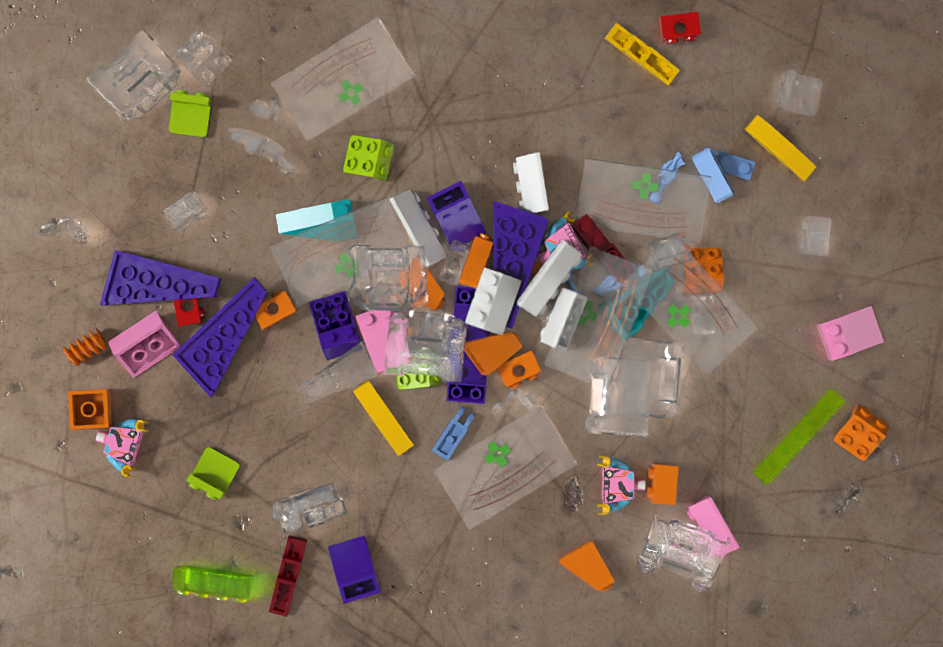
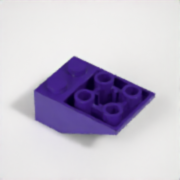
M462 181L427 197L452 250L473 241L476 234H487Z
M345 291L309 302L321 348L327 361L363 349Z
M365 535L328 546L344 604L381 593V586Z

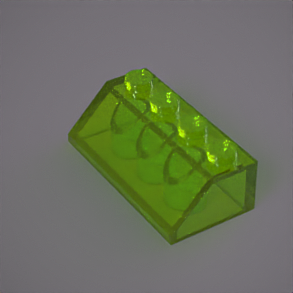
M182 565L173 568V590H177L178 594L189 595V592L196 593V596L207 598L208 595H214L215 599L227 600V597L235 598L234 601L239 603H246V600L251 599L254 575Z

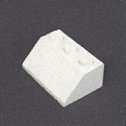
M540 152L517 157L516 163H513L514 174H518L519 182H516L517 193H521L522 200L519 201L520 210L532 214L547 213L549 209Z
M484 268L465 323L503 335L521 280Z
M561 288L555 296L556 303L554 308L548 314V323L541 331L540 342L567 351L588 298Z

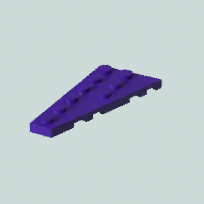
M494 201V271L521 280L506 324L507 328L512 329L520 307L517 301L526 289L549 219Z
M115 250L100 305L217 297L221 278Z
M256 277L243 287L173 354V357L210 397L214 396L268 293L267 289Z

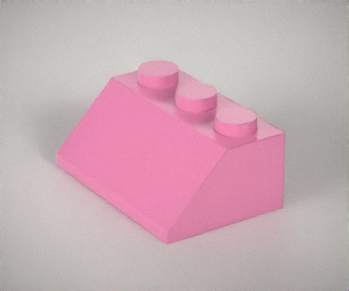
M154 311L108 342L114 356L133 378L181 347L157 311Z
M705 495L687 506L689 511L686 513L692 522L695 520L698 528L696 530L701 539L705 537L708 542L705 546L710 555L714 554L718 558L740 548L710 496Z

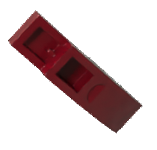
M588 214L582 216L572 225L573 230L582 239L583 245L591 254H594L595 259L619 283L622 278L621 285L625 283V280H629L637 273L617 247L609 242Z

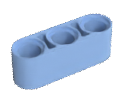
M710 147L692 156L695 166L716 203H720L735 195L730 182Z

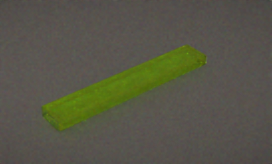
M830 388L752 473L767 486L845 401Z

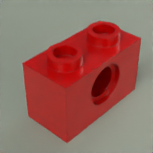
M698 12L660 16L659 18L662 42L675 44L681 39L691 42L696 41L697 37L701 35ZM678 24L683 25L685 32L678 33L675 30V26Z
M188 299L194 303V307L190 311H187L184 307L187 300H174L177 325L179 327L203 323L202 319L205 318L204 308L200 307L199 300L201 299Z

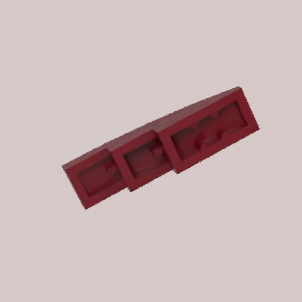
M292 535L288 536L272 596L270 613L288 616L307 539Z

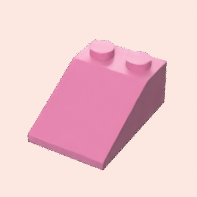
M392 303L356 316L377 374L413 361Z
M872 306L817 324L829 361L840 359L884 342Z

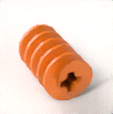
M96 327V334L89 331V338L83 334V341L75 339V346L70 342L69 350L64 346L62 347L71 363L79 366L80 360L86 362L87 356L89 358L94 356L93 352L99 354L100 348L102 350L107 349L105 339Z

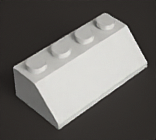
M407 190L390 198L394 209L427 269L448 258L446 253L449 251L444 242L440 243L437 236H439L436 227L434 225L431 227L427 221L430 219V216L426 209L421 210L418 204L421 200L417 193Z
M561 240L520 296L517 304L535 317L538 314L542 315L548 307L546 302L549 298L553 300L559 292L557 287L561 282L564 284L571 274L568 273L572 267L576 268L581 262L582 258H580V255L582 253L564 240Z

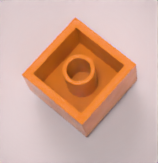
M110 389L68 391L70 430L109 428L112 426Z
M652 463V467H648V478L651 479L650 486H647L646 497H648L651 503L676 505L679 466Z

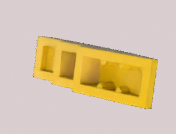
M618 23L614 24L604 38L668 86L680 71L656 50L647 46L635 35L630 34Z
M756 115L745 128L767 152L774 155L800 180L805 181L816 169V166L759 115Z
M369 380L353 390L360 403L398 456L414 446Z

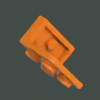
M720 248L684 249V270L687 272L685 273V279L688 278V280H684V292L692 293L687 287L695 294L700 291L703 292V290L710 293L712 291L714 293L723 292L724 270L722 250ZM698 277H700L709 286V288Z
M857 404L853 409L851 418L835 435L834 441L864 461L886 437L889 425L884 419L872 414L867 407Z

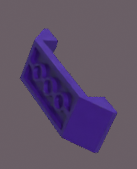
M456 286L446 401L485 404L487 375H481L460 345L462 342L490 336L491 334L490 331L465 323L477 290L473 287Z

